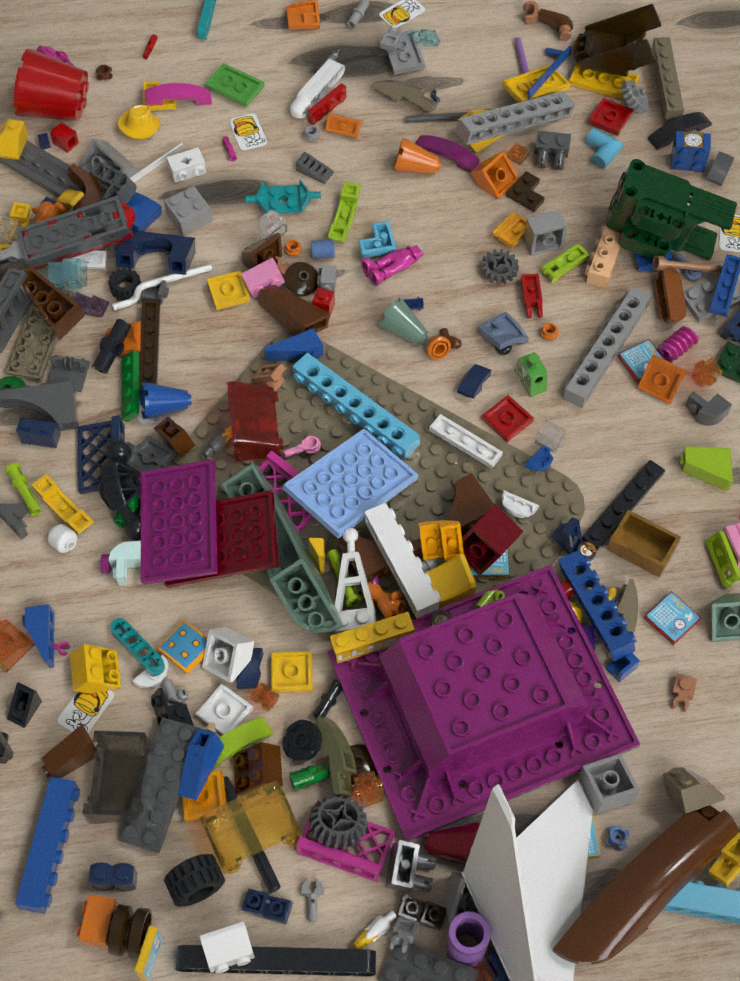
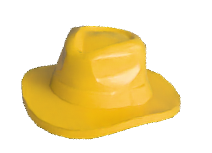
M133 105L120 116L118 129L129 138L146 139L158 131L161 122L155 115L151 114L150 108L146 105Z

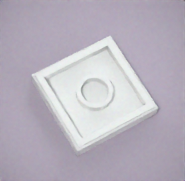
M221 683L195 713V716L207 725L214 723L216 725V732L222 736L240 726L254 708Z

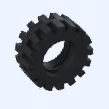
M123 268V270L117 269V272L114 271L109 277L110 280H108L112 296L116 297L117 300L121 299V301L130 299L134 295L135 288L141 283L139 274L135 270L132 271L131 268L128 270L126 268ZM123 282H131V283H132V284H131L130 286H128V287H120V286H119V285H120L121 283H123Z

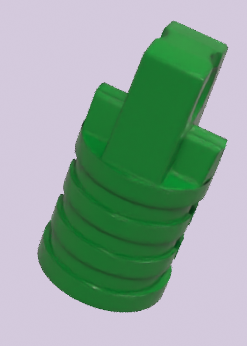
M320 764L290 772L289 776L294 790L297 791L329 777V772L325 764Z

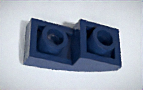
M475 364L464 377L457 393L474 399L482 391L483 383L491 376V369Z
M253 648L251 661L237 676V689H257L261 677L259 667L264 655L262 648Z
M248 889L241 910L264 919L287 924L293 902L270 896L266 892Z

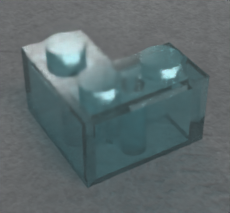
M63 259V262H48V280L59 289H64V286H71L72 289H82V286H87V264L81 259Z

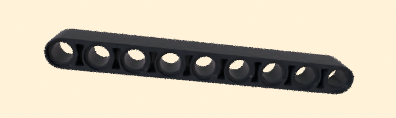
M202 945L177 946L176 971L216 973L215 971H210ZM252 947L255 958L250 959V963L243 966L235 964L229 966V970L222 972L370 977L376 975V951L369 949Z

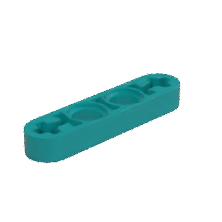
M216 0L204 1L197 31L198 39L206 40L208 37Z
M115 619L110 625L113 636L150 675L158 676L162 674L165 670L162 657L125 619ZM117 628H124L125 633L123 634L122 631ZM131 637L137 638L133 644L126 643ZM146 649L149 651L145 656L138 655L141 650ZM152 659V661L159 666H152L150 660Z

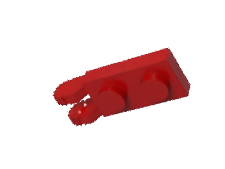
M522 274L520 279L527 318L532 317L531 307L537 306L538 318H543V299L539 274Z

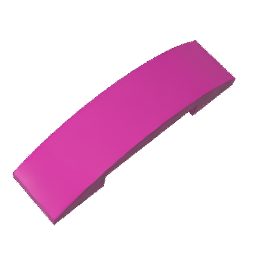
M169 83L144 90L146 105H163V100H195V105H212L210 90L193 84Z

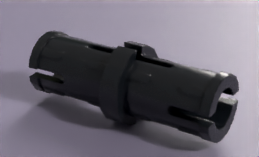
M334 679L326 694L323 693L321 696L322 700L313 712L316 718L318 716L326 717L331 707L337 703L336 699L342 691L341 684H337L339 680Z

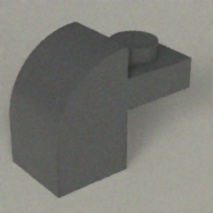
M693 391L688 396L685 406L691 412L697 414L695 420L697 423L712 426L720 423L729 414L732 404L718 393L707 402Z

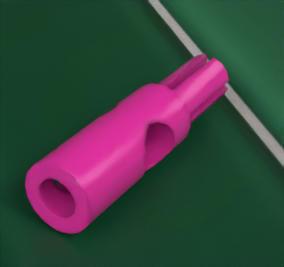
M224 136L223 142L230 161H236L237 156L229 138Z

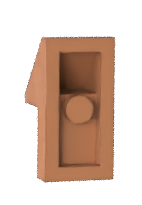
M282 363L261 366L251 379L271 392H276L285 381L282 373L286 368Z

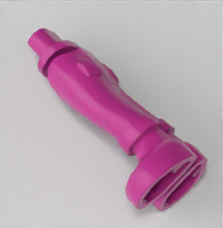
M417 245L413 247L407 246L406 248L397 249L386 254L381 259L374 261V263L368 257H364L361 259V266L365 276L370 278L372 285L378 286L382 283L383 279H388L390 276L407 269L412 263L417 262L418 258L423 256V252Z

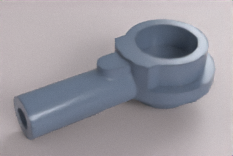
M680 253L674 256L679 262H688ZM684 269L687 280L692 282L699 280L703 274L702 271Z

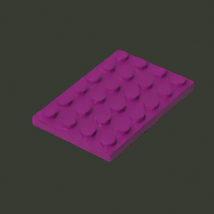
M206 460L141 472V583L147 585L218 574L215 461Z

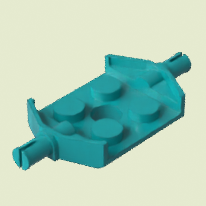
M299 180V185L265 187V182H263L257 194L245 196L246 203L256 202V205L261 208L265 215L304 212L311 199H321V191H308V188L301 180ZM283 199L287 200V202L281 203L279 201Z

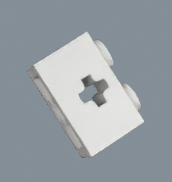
M198 147L166 157L168 169L175 183L207 173L205 160Z

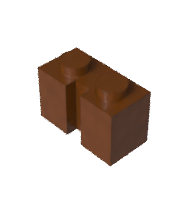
M166 417L154 427L162 441L180 457L189 453L196 446L187 432L170 417Z

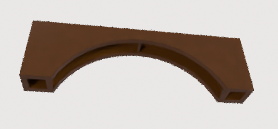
M472 473L455 481V500L452 509L445 518L448 521L460 522L461 535L468 532L494 506ZM358 535V539L355 541V552H359L367 582L376 576L379 579L383 576L391 575L392 572L376 542ZM420 538L410 541L415 557L423 558ZM344 539L338 542V550L341 557L344 553H347V542ZM349 561L348 568L354 577L359 576L356 562Z

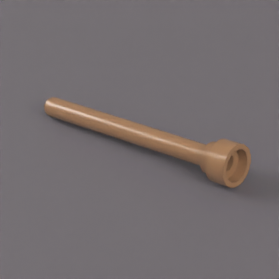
M655 256L653 259V269L659 271L666 268L721 273L723 267L722 265L668 261L664 256Z

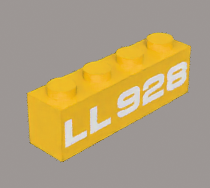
M405 612L331 635L330 640L338 664L389 648L398 639L415 633V629L409 612Z

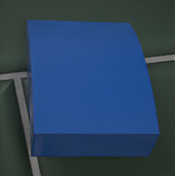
M135 192L127 203L128 206L133 208L136 220L131 228L132 230L145 231L162 215L161 205L140 193Z

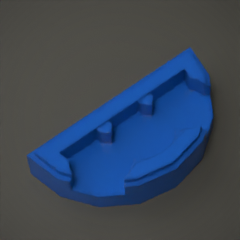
M543 445L526 462L525 467L535 471H543L550 468L553 461V456L550 454L551 450Z

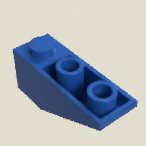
M199 728L195 732L187 749L178 796L197 800L225 746L215 732Z

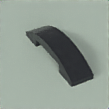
M703 112L689 113L661 126L648 137V140L656 150H659L671 144L672 139L675 138L676 131L690 132L696 129L699 132L712 126V122Z

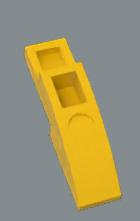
M740 832L721 850L722 856L708 870L711 877L726 887L740 873Z

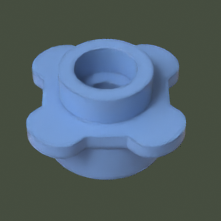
M614 825L610 826L606 844L608 846H617L619 849L624 850L627 847L626 840L629 837V831Z

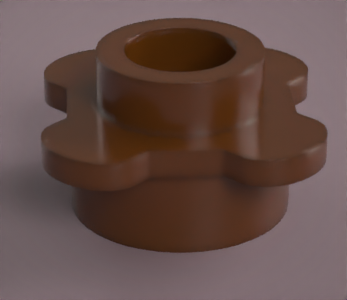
M100 65L96 69V73H98L97 79H112V68L108 65Z

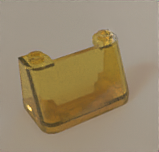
M279 781L269 783L217 807L200 818L223 874H233L239 871L243 863L242 860L280 842L292 846L302 836Z

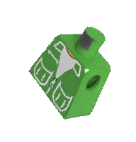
M533 352L520 357L514 371L529 396L533 397L547 391V370L537 353Z

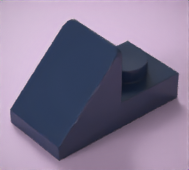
M571 517L568 523H560L551 536L568 554L577 551L578 546L583 543L579 520Z

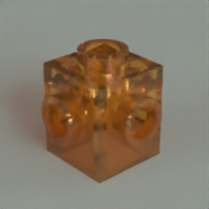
M712 357L707 361L701 360L694 365L692 378L697 385L700 384L701 387L707 385L709 387L717 382L716 378L720 377L723 371Z
M374 771L371 773L362 772L357 775V778L354 779L352 791L355 798L360 799L363 808L383 801L382 789H384L381 778L376 777Z

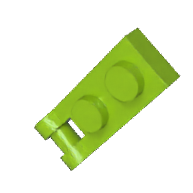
M576 244L545 264L540 271L547 275L552 283H555L561 276L589 259L590 254L581 245Z
M718 531L705 541L722 585L725 588H730L734 585L735 581H740V569L725 532Z

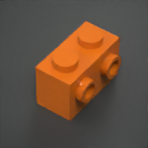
M89 895L88 900L84 901L82 907L83 922L79 923L77 928V937H79L82 945L108 948L110 927L114 912L118 906L115 898Z

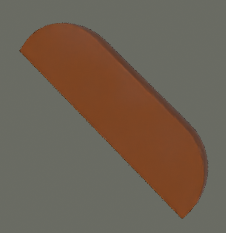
M666 268L659 271L657 278H654L658 316L660 320L666 323H677L685 318L687 312L681 277L675 268Z

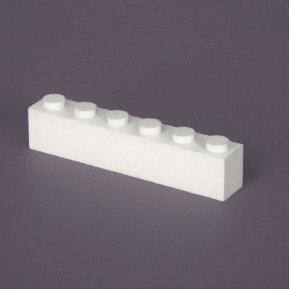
M383 503L364 511V521L416 619L438 610L441 598L437 590H433L430 584L432 582L427 573L424 574L420 558L418 556L415 557L413 554V546L409 540L406 541L404 529L401 524H397L393 509H389L387 504Z

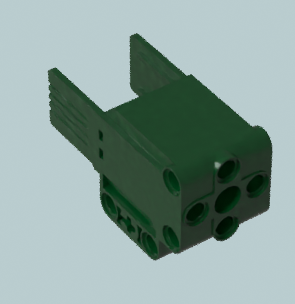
M633 159L626 172H623L608 208L609 211L605 224L609 229L620 233L618 243L622 248L647 258L654 259L655 256H664L666 258L670 250L676 252L684 250L710 260L713 256L718 234L698 224L708 222L730 230L733 225L737 203L692 186L688 180L648 166L640 159Z

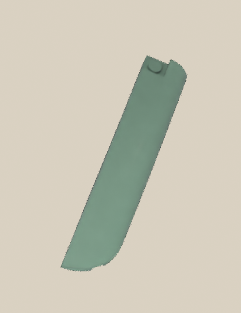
M252 463L221 484L229 498L268 490L274 492L279 567L266 569L270 577L269 580L292 619L301 627L319 633L331 632L343 627L332 598L308 549L275 490L267 482L259 466Z

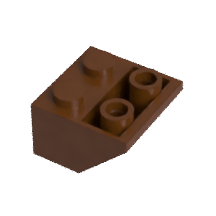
M260 742L234 754L235 792L237 795L270 793L283 787L280 746Z

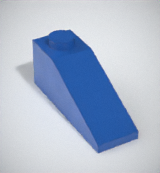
M314 328L264 348L266 361H299L306 353H309L316 359L324 355L323 343Z
M49 604L25 607V615L22 616L23 626L26 627L46 664L50 668H54L55 612Z

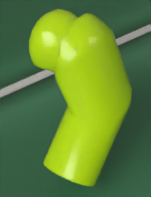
M499 590L486 591L475 607L480 608L503 599L505 594Z

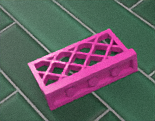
M272 450L259 467L262 473L268 466L274 470V476L264 477L266 480H274L273 489L276 494L277 492L284 491L283 487L277 488V479H286L288 482L299 474L297 470ZM288 494V500L280 501L282 504H288L289 512L287 513L291 520L292 516H303V521L298 526L295 525L299 533L313 516L308 511H305L303 507L302 511L291 512V503L298 502L291 499V496Z
M308 819L302 836L297 842V854L378 883L396 831L368 822L366 829L369 834L361 837L359 843H355L358 844L361 853L353 855L349 853L347 847L344 851H342L341 846L335 850L331 846L326 848L325 842L324 844H319L318 839L311 840L306 838L308 833L311 832ZM381 833L389 836L388 841L380 845L375 838L376 835ZM371 838L375 847L365 851L361 842ZM378 851L381 857L379 864L370 861L368 854Z

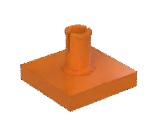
M653 354L637 388L671 404L687 371Z

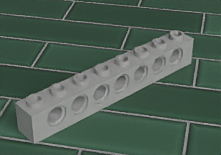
M564 91L459 118L455 132L468 145L570 117L575 103Z
M632 287L629 292H625L621 305L617 304L613 317L610 316L606 321L605 329L599 331L597 335L598 340L596 343L592 342L588 355L582 357L580 367L575 368L571 375L572 379L566 381L562 389L564 391L563 399L583 409L649 307L652 295L635 287Z

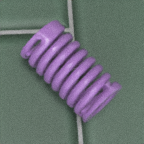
M464 912L453 919L446 942L448 959L475 968L482 962L490 940V927L484 917L475 912ZM462 935L472 936L479 945L475 947L463 946L459 943L457 937Z

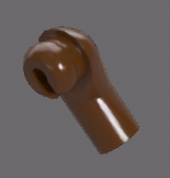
M447 328L439 330L440 336L446 337L450 341L452 349H459L461 347V340L450 336Z

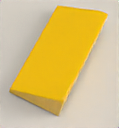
M309 538L310 555L319 573L323 574L325 565L323 538Z

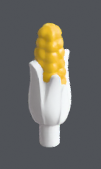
M391 910L384 917L381 915L377 916L355 939L353 948L363 949L372 941L375 942L376 939L386 934L391 927L390 923L397 918L394 911Z

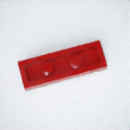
M342 83L312 106L308 110V122L314 125L322 120L327 113L333 111L338 104L344 102L347 98L346 86Z

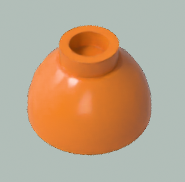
M443 336L430 337L426 345L427 354L433 360L444 358L451 348L450 341Z

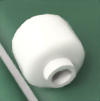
M60 524L50 529L48 543L58 552L66 553L76 546L77 534L66 525Z

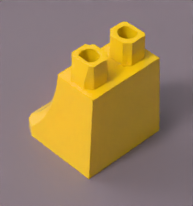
M459 553L438 567L424 572V574L427 573L432 582L430 585L433 590H437L440 595L439 608L475 594V580L464 553Z

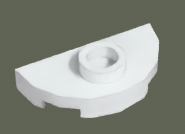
M505 490L503 491V507L512 516L519 518L529 517L539 509V505Z
M161 656L165 664V670L162 674L152 676L144 670L132 681L133 684L139 688H156L161 685L167 678L169 670L168 661L165 656ZM152 663V664H151L152 666H155V667H158V666H159V665H156L155 663Z

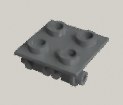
M51 356L50 363L53 364L47 383H59L62 380L72 381L75 391L82 392L91 361L84 358Z

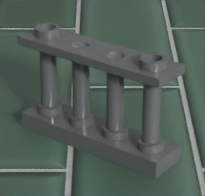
M10 267L0 282V353L3 352L32 303L29 296L23 293L21 289L22 284L27 278L26 272Z

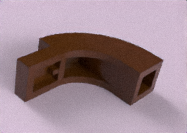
M74 163L70 165L67 176L84 193V197L73 207L72 211L100 202L101 189L97 178L92 175L91 171L85 174L81 167H77Z

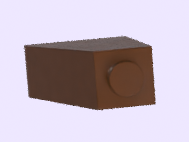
M83 724L41 758L45 764L41 768L47 778L50 776L63 778L99 756Z

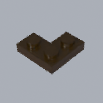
M527 171L507 191L506 195L533 212L543 204L545 197L533 191L540 183V178Z

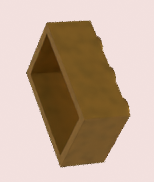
M628 510L611 537L607 550L660 577L674 554L681 536Z

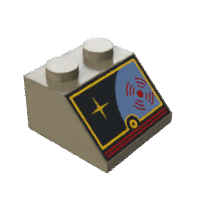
M676 767L669 772L663 773L668 797L685 813L725 800L724 795L705 778L684 767Z

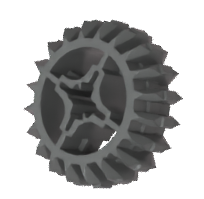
M332 794L330 799L324 796L322 801H317L316 805L313 806L309 816V829L313 832V838H318L319 844L325 842L326 848L330 845L334 846L335 850L339 846L345 850L347 845L352 848L355 843L361 841V837L366 832L368 822L366 820L367 815L363 812V806H358L357 800L351 802L350 796L346 799L341 794L338 798H335Z

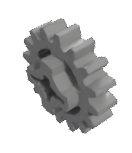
M632 80L624 82L621 85V92L623 93L622 97L625 99L626 105L629 108H633L638 114H643L649 108L648 97L645 95L644 89L641 86H637Z

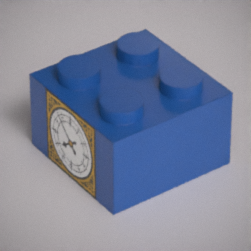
M676 131L670 154V169L704 172L711 150V134Z

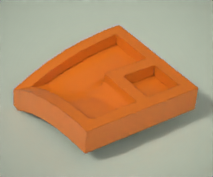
M307 0L286 6L288 30L320 29L318 0Z

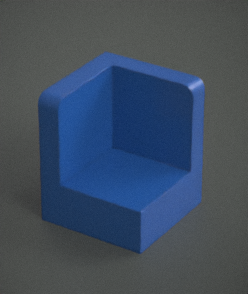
M631 653L614 662L612 661L607 665L606 669L620 683L637 669L640 660Z

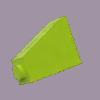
M685 446L683 453L679 454V464L682 465V472L729 491L733 482L731 448Z

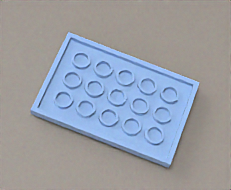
M362 429L283 485V490L334 536L340 538L346 529L353 528L364 520V511L388 502L415 482L419 475L366 429Z

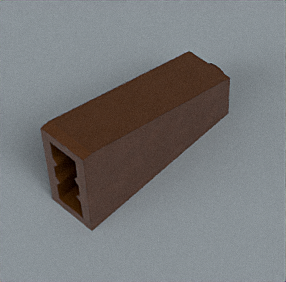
M276 285L261 290L259 305L294 335L313 328L316 333L328 328L329 312Z

